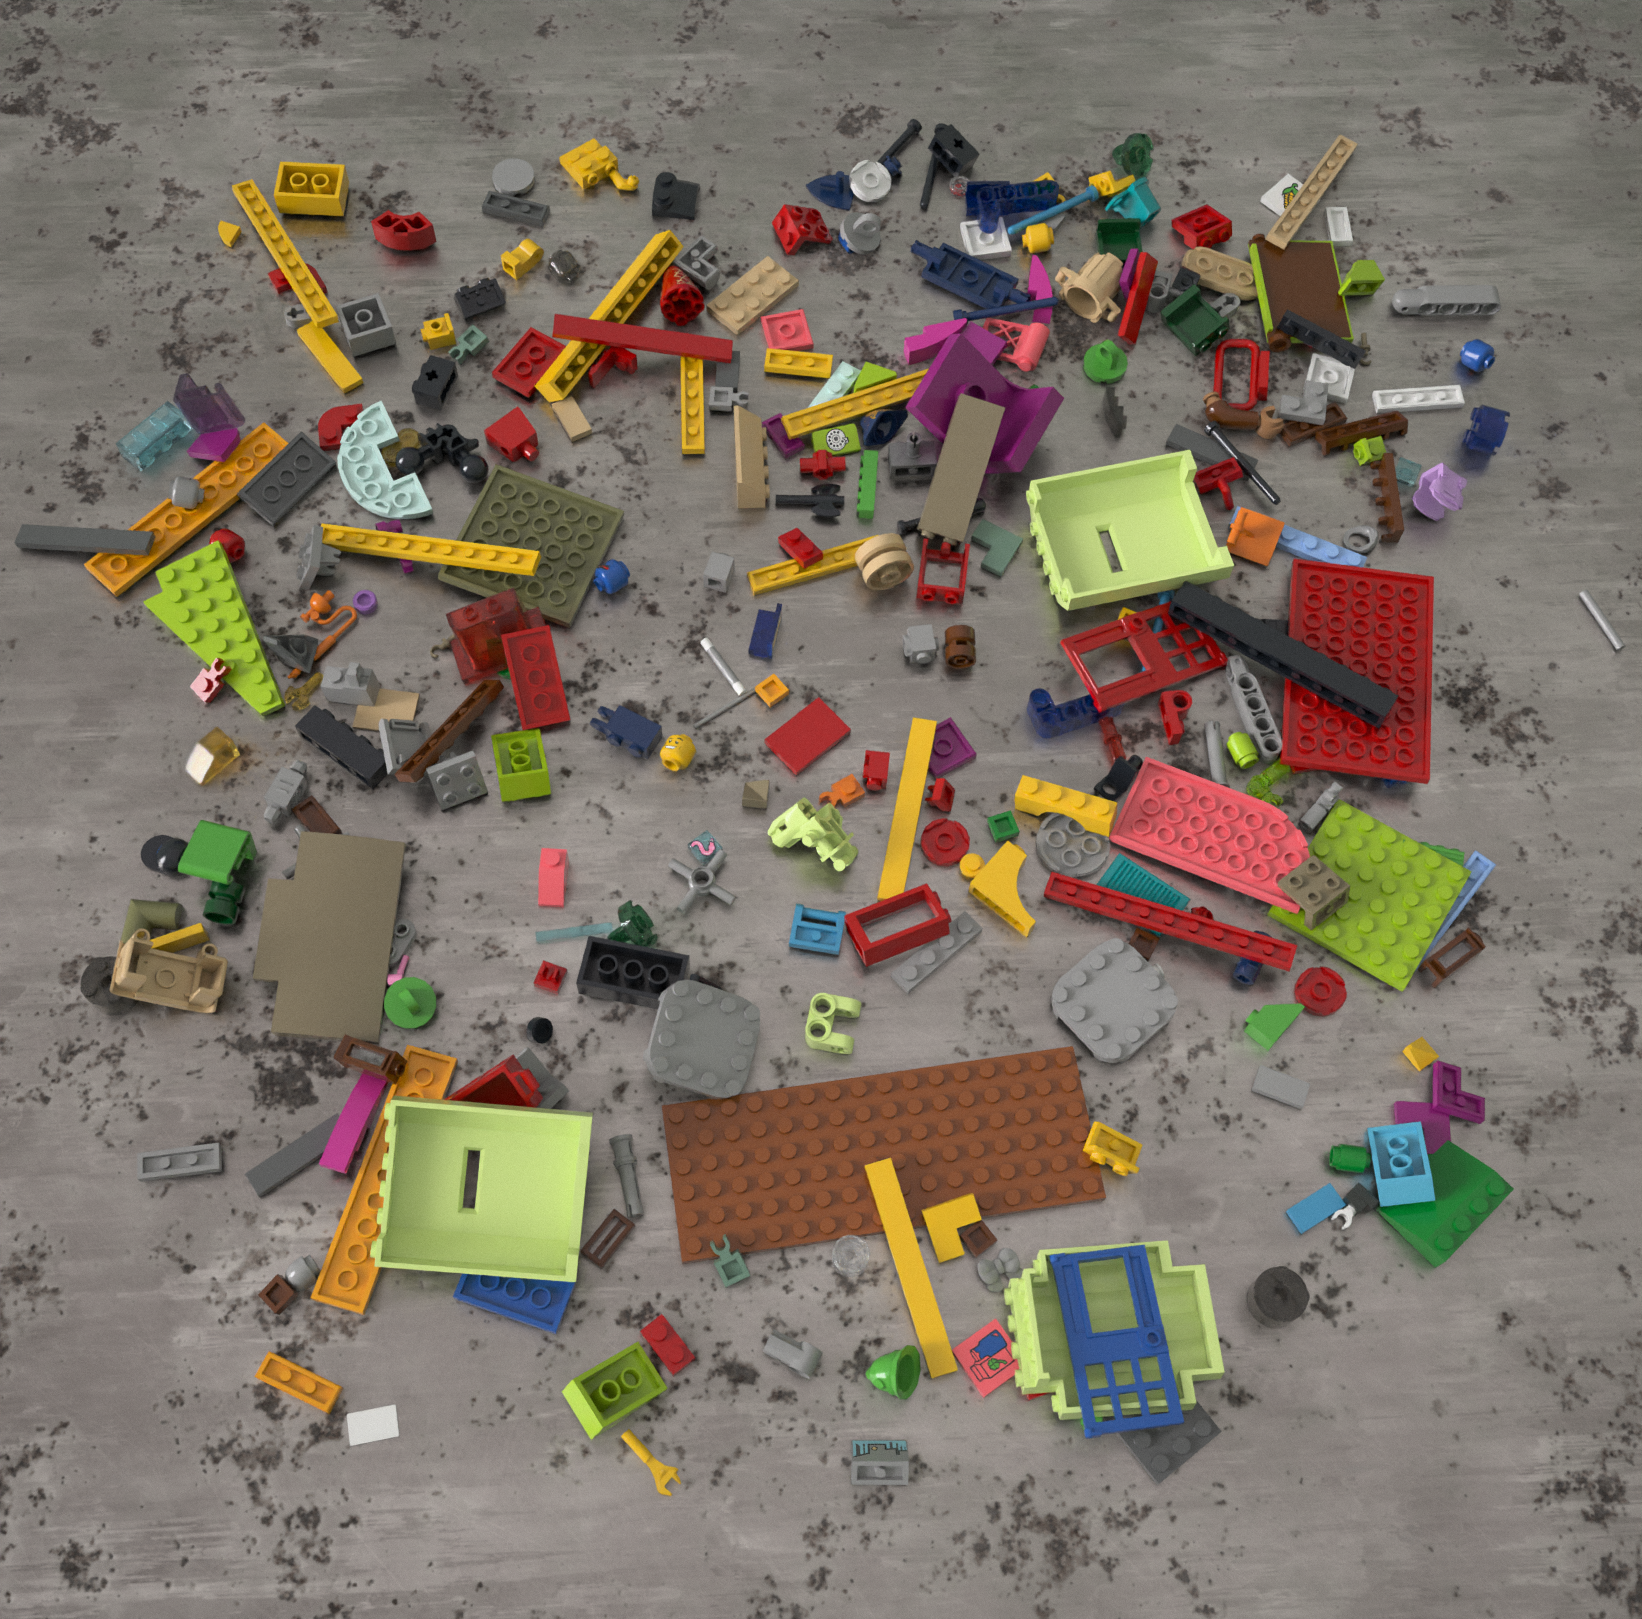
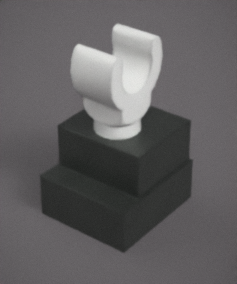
M1357 1183L1343 1199L1346 1208L1336 1211L1331 1219L1334 1220L1338 1216H1343L1346 1223L1341 1229L1345 1230L1351 1225L1353 1216H1356L1362 1210L1368 1213L1379 1201L1363 1185Z

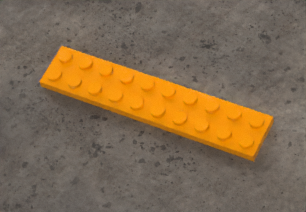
M263 422L240 441L239 445L225 462L214 461L192 478L200 482L201 489H205L203 502H198L196 508L188 509L174 506L172 499L167 498L128 529L154 533L155 540L149 555L98 553L84 564L86 569L118 597L240 499L237 496L238 492L289 443Z
M407 1045L403 1054V1057L407 1060L405 1071L399 1077L396 1085L392 1084L311 1295V1299L361 1315H365L382 1267H374L375 1258H371L370 1254L372 1241H377L381 1233V1224H377L378 1208H383L384 1197L379 1196L381 1180L386 1181L387 1170H382L384 1153H389V1143L385 1142L386 1127L389 1124V1120L384 1119L386 1103H391L393 1096L444 1100L458 1064L457 1058Z

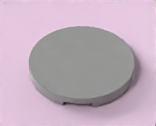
M1054 812L1042 822L1038 830L1036 851L1040 861L1050 872L1052 871L1075 879H1084L1097 873L1106 863L1110 852V839L1107 836L1085 830L1079 822L1071 817Z

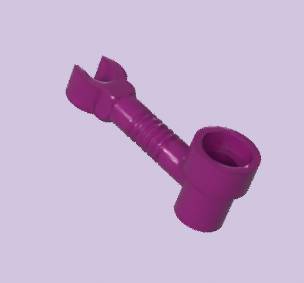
M399 519L375 523L376 530L403 533ZM399 558L404 573L414 571L412 560Z

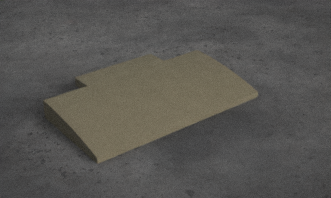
M301 831L294 880L268 878L253 979L255 981L278 982L271 1032L275 1036L342 1041L346 1034L368 1043H379L406 848L405 842Z

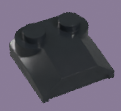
M670 172L660 173L655 180L652 216L695 220V207L700 184L679 180Z

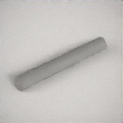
M1586 589L1580 592L1579 596L1617 651L1623 649L1625 644L1589 591Z

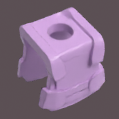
M1440 463L1421 475L1419 480L1420 487L1412 497L1413 505L1425 516L1435 521L1444 518L1445 508L1443 506L1453 511L1461 510L1464 498L1461 493L1467 484V479L1453 472L1444 463Z

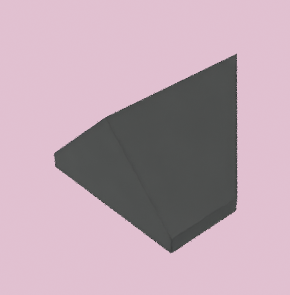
M305 634L263 636V641L283 664L310 673L318 646L317 638Z

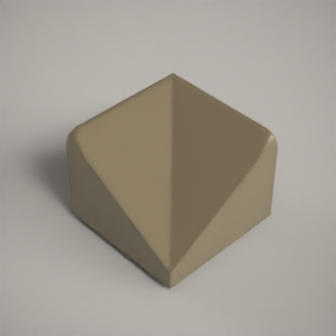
M770 780L746 782L742 806L767 809Z

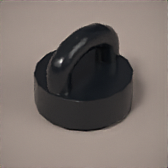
M535 1017L530 1020L527 1026V1039L529 1041L542 1044L551 1038L553 1025L550 1020L542 1017Z

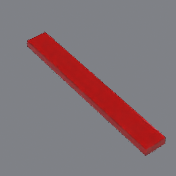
M561 314L554 315L553 338L723 363H731L733 340Z

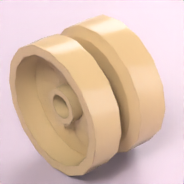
M888 533L875 536L862 544L856 551L855 561L862 571V577L869 589L877 591L895 587L910 577L914 571V564L910 555L906 552L907 548L900 535Z

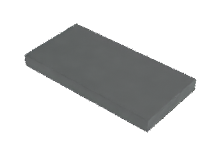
M301 431L238 492L237 496L269 524L274 526L336 465V461Z

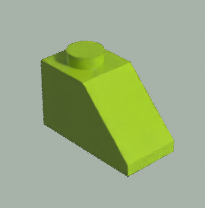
M1357 260L1345 276L1338 292L1339 295H1374L1385 281L1375 260Z

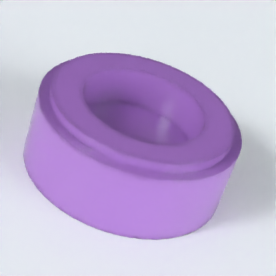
M362 590L353 597L354 608L360 614H371L378 606L376 595L372 591Z

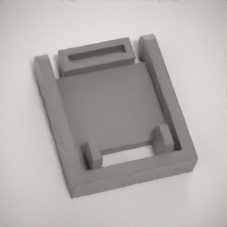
M381 719L378 726L388 775H395L404 763L431 736L427 722H421L418 725V721L390 719L388 722L387 719ZM427 770L424 772L423 777H429Z

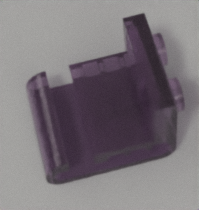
M188 373L180 374L173 401L197 434L238 428L245 423V417L222 384L215 383L214 389L217 393H211L206 385L198 387Z

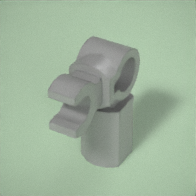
M1334 781L1332 786L1322 793L1316 803L1300 819L1298 825L1304 831L1311 833L1339 800L1338 794L1343 787Z

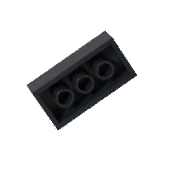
M588 936L576 982L578 993L658 1009L660 1004L658 999L661 993L671 984L680 980H687L690 970V957L685 954Z

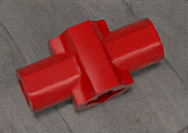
M818 450L813 453V458H800V473H813V477L819 480H827L833 476V472L846 471L845 456L832 457V453L827 450Z

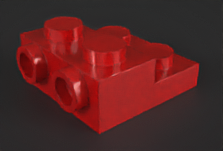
M1208 204L1171 220L1172 228L1184 235V243L1192 249H1195V247L1210 249L1212 245L1227 242L1232 237V221Z

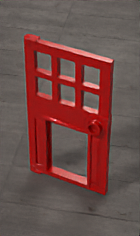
M1171 601L1062 639L1060 642L1093 698V704L1100 713L1217 668L1227 666L1228 658L1224 652H1221L1212 637L1186 623L1176 626L1168 614ZM1161 617L1167 629L1154 634L1147 621ZM1194 628L1201 640L1187 645L1180 632ZM1172 636L1179 648L1164 652L1158 640ZM1127 638L1146 671L1098 688L1079 655ZM1205 647L1212 659L1199 664L1191 651ZM1184 655L1190 667L1177 672L1169 659Z

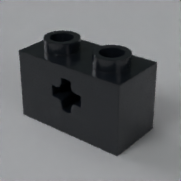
M952 124L934 135L927 148L955 178H958L972 168L980 155Z
M433 355L429 356L427 362L423 363L421 367V374L418 380H415L412 385V393H414L417 404L442 410L458 377L455 362Z

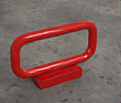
M1226 339L1217 346L1215 352L1213 392H1218L1219 398L1222 400L1225 350L1227 348L1250 349L1249 400L1246 403H1228L1235 409L1250 411L1256 406L1257 401H1267L1270 351L1260 352L1257 343L1249 339Z

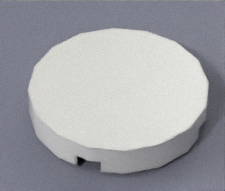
M870 160L859 162L852 169L849 177L853 193L866 202L883 200L891 188V176L888 170L876 161L875 163L869 162Z

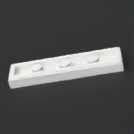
M1460 385L1379 390L1372 393L1376 414L1393 411L1407 412L1463 408L1465 404Z

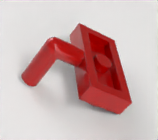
M1232 457L1196 472L1193 482L1200 494L1219 487L1225 509L1231 510L1234 508L1230 487L1227 483L1242 478L1243 473L1235 458Z

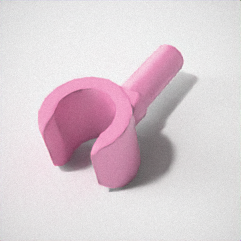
M403 955L397 969V974H388L387 983L389 987L395 981L404 978V970L409 956Z

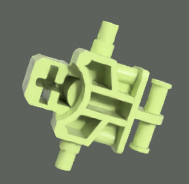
M803 797L777 817L768 830V835L772 837L773 843L778 847L782 848L785 846L790 848L800 839H802L804 845L816 847L818 854L822 857L820 860L824 862L830 857L837 871H843L846 866H849L855 860L859 853L857 847L849 843V840L854 835L853 832L847 835L843 831V818L839 810L835 809L831 803L816 811L808 799Z

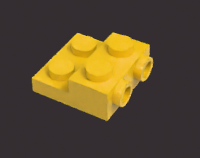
M595 138L559 157L560 164L583 190L608 177L611 171H619L617 157L606 145L602 147Z

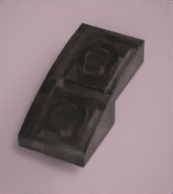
M1106 386L1103 397L1105 419L1114 437L1120 438L1122 429H1126L1127 416L1123 415L1124 406H1118L1119 397L1115 396V387Z

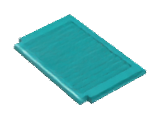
M1121 853L1118 854L1096 884L1182 911L1191 900ZM1150 930L1151 932H1153V933L1156 934L1157 936H1161V934H1162V933H1160V932H1157V931H1154V930Z

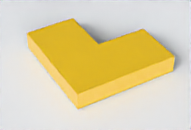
M969 1193L921 1210L938 1262L941 1263L964 1255L957 1228L982 1220L974 1194Z

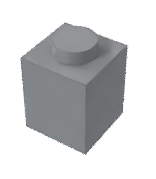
M712 552L703 574L704 587L726 593L735 570L734 557L726 553Z

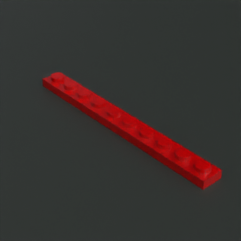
M1052 871L1044 891V897L1289 972L1297 949V945Z

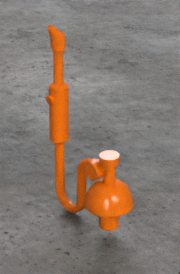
M329 590L322 596L318 593L312 595L310 599L311 609L306 614L303 613L300 616L301 619L307 623L311 617L312 621L326 625L331 623L345 610L351 611L352 617L336 633L329 635L317 646L313 661L320 658L336 643V638L357 618L356 610L346 605L340 607L327 620H322L319 614H326L332 610L329 602L335 596ZM295 668L288 675V679L296 678L301 674L302 670Z

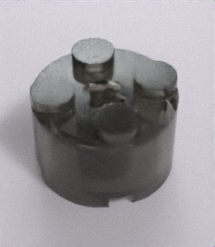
M96 957L91 961L81 977L80 990L84 997L98 1012L104 1015L117 1016L128 1008H133L139 1000L118 996L110 992L116 957Z
M1279 1266L1265 1270L1251 1283L1248 1290L1247 1303L1250 1313L1259 1323L1268 1327L1281 1328L1290 1325L1303 1314L1308 1305L1310 1294L1303 1279L1297 1273L1285 1266ZM1276 1294H1278L1281 1297V1299L1278 1301H1276L1274 1298Z

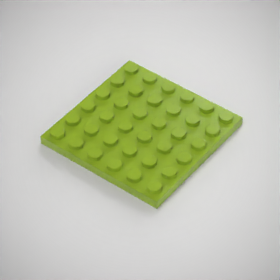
M1339 799L1310 843L1308 851L1310 857L1316 856L1350 885L1348 903L1312 931L1304 925L1305 910L1300 907L1298 914L1273 905L1267 915L1403 992L1472 871Z

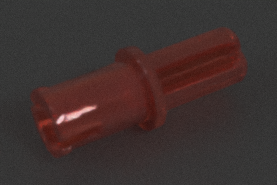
M1107 716L1100 719L1098 723L1105 738L1103 743L1108 746L1114 763L1119 756L1126 760L1121 744L1122 735L1118 734L1113 717Z

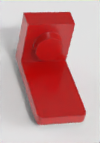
M611 346L610 349H606L598 363L592 365L588 372L590 386L595 388L614 365L620 370L627 371L633 375L638 369L637 355L621 347Z

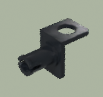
M1132 755L1126 761L1123 757L1119 756L1108 775L1095 785L1094 790L1104 799L1116 801L1128 790L1138 770L1141 769L1142 759L1137 755ZM1103 786H1112L1116 793L1108 794L1103 789Z

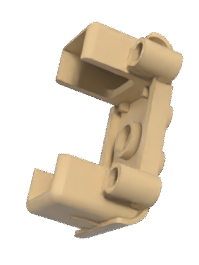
M142 928L136 930L126 944L120 940L110 986L112 994L200 1013H213L216 1011L218 998L223 993L228 961L224 957L216 956L218 949L214 944L204 945L197 953L196 958L152 949L153 942L149 941L150 933Z

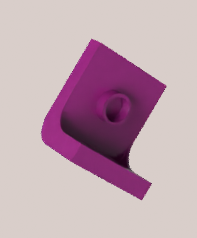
M961 333L949 335L905 408L944 444L958 396L961 393L1005 407L985 473H1014L1023 470L1063 402L1064 397L1054 387L1028 389L1010 382Z

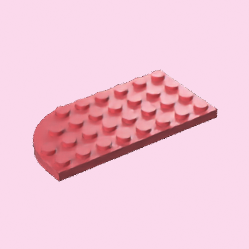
M1149 757L1145 758L1110 834V841L1298 914L1300 906L1277 886L1278 881L1310 858L1308 844L1300 829L1297 830L1293 823L1288 820V816L1265 801Z

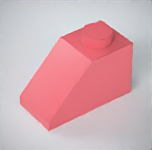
M541 849L538 888L539 906L564 907L569 869L567 849Z

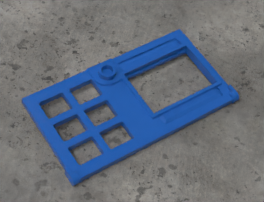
M1145 1244L1066 1255L1065 1253L1050 1255L1085 1429V1438L1091 1439L1106 1434L1184 1424ZM1123 1258L1138 1327L1092 1333L1078 1264ZM1157 1357L1162 1380L1143 1382L1138 1359ZM1130 1361L1135 1384L1116 1386L1112 1363ZM1103 1364L1108 1387L1090 1390L1085 1366ZM1164 1389L1169 1413L1150 1415L1145 1391ZM1137 1393L1142 1416L1124 1419L1118 1395ZM1110 1396L1115 1420L1096 1422L1091 1399Z

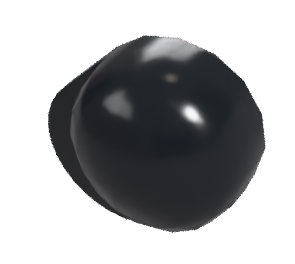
M167 835L154 836L143 845L141 860L146 867L161 874L172 877L182 876L184 874L178 871V865L189 843L183 839Z

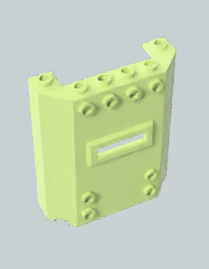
M1190 450L1067 473L1030 482L1029 490L1026 491L1031 515L1030 531L1032 536L1036 537L1038 555L1043 557V570L1045 575H1049L1051 594L1056 596L1057 602L1063 608L1070 611L1181 588L1185 581L1197 585L1230 578L1234 564L1227 546L1217 547L1193 483L1197 466ZM1109 531L1122 571L1113 573L1099 532Z
M393 1096L391 1103H386L384 1119L389 1120L385 1133V1142L389 1143V1153H384L382 1170H387L386 1181L381 1180L379 1193L380 1197H384L383 1208H378L377 1224H381V1233L377 1241H372L370 1257L375 1258L374 1267L576 1282L593 1113ZM468 1150L480 1151L475 1208L463 1207Z

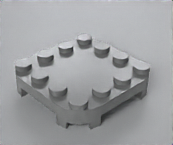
M1113 938L1101 943L1063 975L1055 984L1051 998L1052 1011L1057 1019L1061 1018L1094 1053L1093 1057L1100 1062L1105 1061L1109 1063H1123L1130 1059L1132 1054L1165 1025L1169 1024L1178 1004V998L1170 984L1134 947L1119 938Z
M680 980L671 984L661 993L658 999L660 1001L648 1048L644 1050L643 1061H646L647 1068L653 1075V1079L661 1084L668 1083L708 1096L710 1099L722 1100L738 1095L747 1081L760 1030L759 1008L741 996L697 981Z

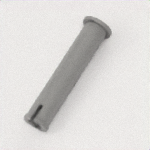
M1213 720L1208 721L1204 724V728L1206 731L1212 782L1230 788L1226 780L1220 722L1215 721V726H1213Z

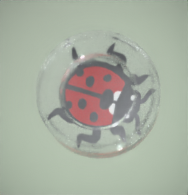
M964 176L952 178L949 184L950 193L955 197H965L967 185L970 182L969 179Z

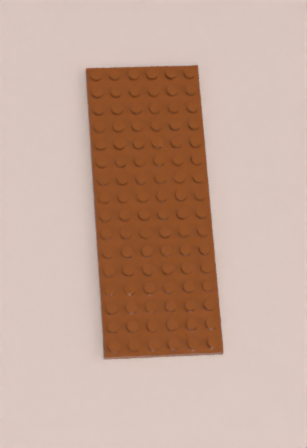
M1073 1046L738 1094L722 1100L703 1099L662 1105L682 1264L720 1258L719 1255L713 1252L710 1241L714 1240L715 1245L718 1248H722L725 1246L722 1235L725 1234L730 1242V1251L739 1249L741 1255L885 1234L865 1165L888 1158L892 1160L913 1229L927 1227L921 1210L969 1193L974 1194L981 1219L1106 1199L1099 1163L1090 1159L1091 1155L1083 1151L1091 1131Z

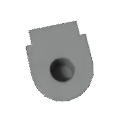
M311 1255L305 1258L301 1256L289 1265L285 1272V1279L297 1292L304 1291L317 1282L321 1270Z

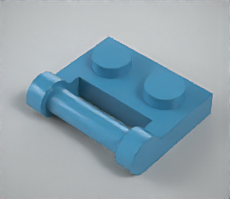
M796 903L789 947L839 955L846 912L838 911L836 913L806 908L803 904ZM802 917L834 922L836 923V927L804 922L801 920Z

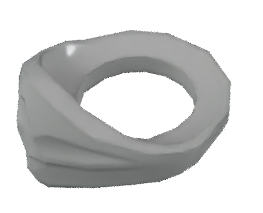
M1361 525L1347 530L1344 534L1343 542L1348 550L1356 553H1365L1377 545L1379 535L1374 527ZM1354 534H1362L1367 536L1370 542L1363 547H1355L1349 543V538Z

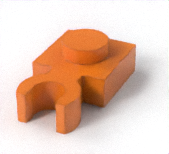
M850 774L831 785L833 792L827 791L820 794L819 801L821 803L824 800H830L834 808H836L838 803H841L845 808L865 797V792L854 775Z

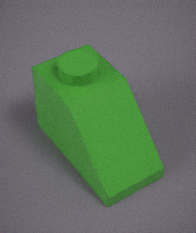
M1302 1004L1264 1005L1259 1012L1254 1009L1245 1020L1249 1024L1244 1032L1269 1051L1299 1016L1305 1006Z

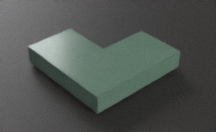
M985 519L981 520L971 537V540L990 549L981 562V567L1000 577L1023 542V538Z

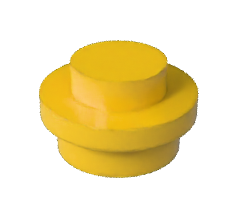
M974 853L965 855L960 861L961 872L969 878H975L985 866L983 858Z

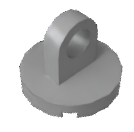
M850 213L841 222V237L843 240H846L847 246L852 251L863 255L869 254L879 246L881 240L879 231L881 220L879 216L872 213Z

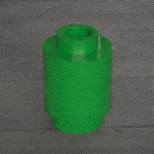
M1340 1143L1338 1146H1331L1329 1155L1331 1167H1336V1170L1363 1173L1365 1168L1369 1169L1371 1155L1366 1152L1365 1147Z

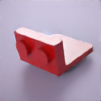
M784 204L772 221V225L787 255H795L805 240L830 244L833 240L829 229L821 217V213L814 208Z

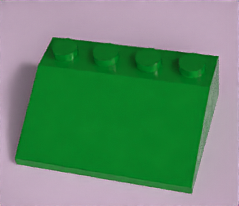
M1449 1140L1434 1154H1428L1435 1201L1380 1207L1379 1204L1375 1208L1435 1268L1446 1262L1514 1190L1494 1169Z

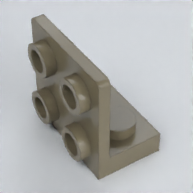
M1314 855L1278 881L1277 885L1305 910L1304 925L1311 931L1348 903L1350 885Z

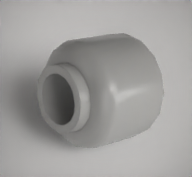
M178 476L175 481L171 480L168 499H172L174 506L194 509L198 502H203L205 489L200 488V482L197 479Z

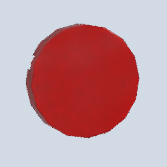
M940 818L932 821L924 828L920 847L923 855L930 862L938 866L949 867L958 864L967 854L970 837L961 823L955 820L953 822L947 818Z
M1328 967L1308 968L1299 976L1295 984V996L1298 1004L1305 1006L1304 1010L1314 1016L1326 1017L1335 1014L1341 1009L1347 998L1343 978L1336 971Z

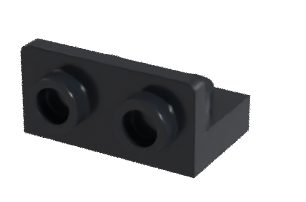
M484 278L478 281L477 285L470 288L469 285L460 287L454 294V300L458 303L464 320L506 305L496 278L492 280Z

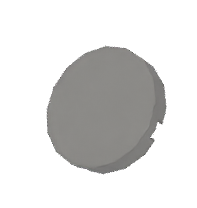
M518 158L503 160L492 171L494 187L501 194L515 196L518 193L521 195L532 189L535 183L534 170L525 160Z

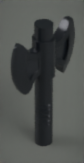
M827 483L817 485L811 489V492L816 495H776V504L816 505L811 508V512L823 517H837L841 515V512L834 506L844 505V496L833 495L841 489L840 485Z

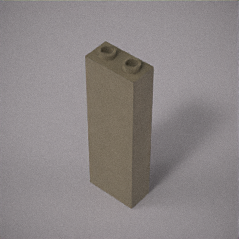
M962 393L958 396L917 530L922 531V536L931 539L938 536L944 538L943 542L950 543L953 546L964 541L1005 407Z

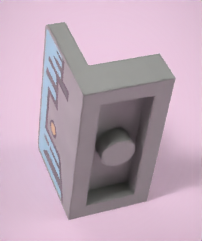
M906 1440L851 1441L852 1485H908L909 1456Z

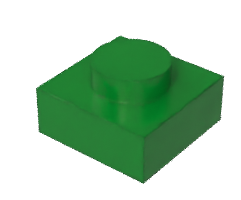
M1011 810L988 817L987 823L996 843L1019 836L1020 831Z

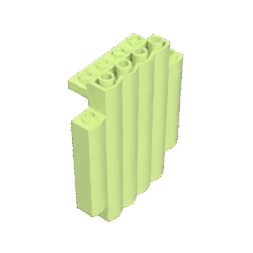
M1168 1240L1039 1250L1037 1259L1033 1260V1268L1024 1269L1021 1278L1010 1279L1008 1288H1004L1005 1304L1010 1305L1012 1315H1008L1009 1332H1014L1015 1342H1011L1012 1358L1018 1360L1019 1369L1015 1370L1016 1387H1021L1022 1395L1056 1392V1395H1052L1053 1412H1058L1059 1420L1082 1418L1053 1268L1049 1256L1065 1253L1066 1255L1145 1244L1181 1409L1193 1410L1196 1405L1193 1381L1221 1379L1225 1373L1205 1264L1172 1266ZM1123 1258L1078 1264L1092 1333L1137 1328L1138 1324ZM1157 1357L1138 1359L1143 1382L1162 1380ZM1130 1361L1112 1363L1116 1386L1135 1384ZM1103 1364L1085 1366L1090 1390L1108 1387ZM1164 1389L1145 1391L1150 1413L1168 1412ZM1137 1393L1118 1395L1122 1415L1141 1414ZM1110 1396L1091 1399L1095 1417L1114 1416Z

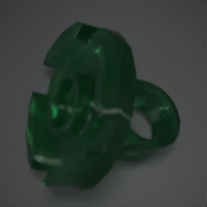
M1133 133L1128 136L1124 144L1118 145L1112 151V157L1117 165L1123 166L1128 176H1144L1150 170L1153 163V158H1150V150H1154L1152 141L1147 134Z
M629 900L618 908L621 926L611 932L607 939L624 943L631 939L635 945L650 947L657 942L658 938L657 933L653 935L650 929L654 924L647 912L639 904L633 906V901Z

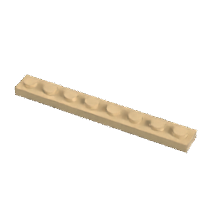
M1342 135L1337 137L1269 231L1265 240L1282 249L1286 248L1349 160L1358 145L1357 143Z

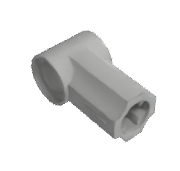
M775 1329L763 1350L767 1355L789 1365L788 1367L795 1373L809 1379L823 1354L815 1346L803 1341L798 1342Z

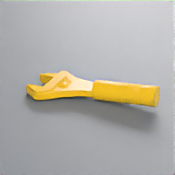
M628 1429L621 1438L650 1468L655 1479L657 1491L662 1495L671 1496L672 1493L664 1486L671 1478L681 1484L680 1478L677 1475L678 1469L666 1466L656 1460L653 1454Z

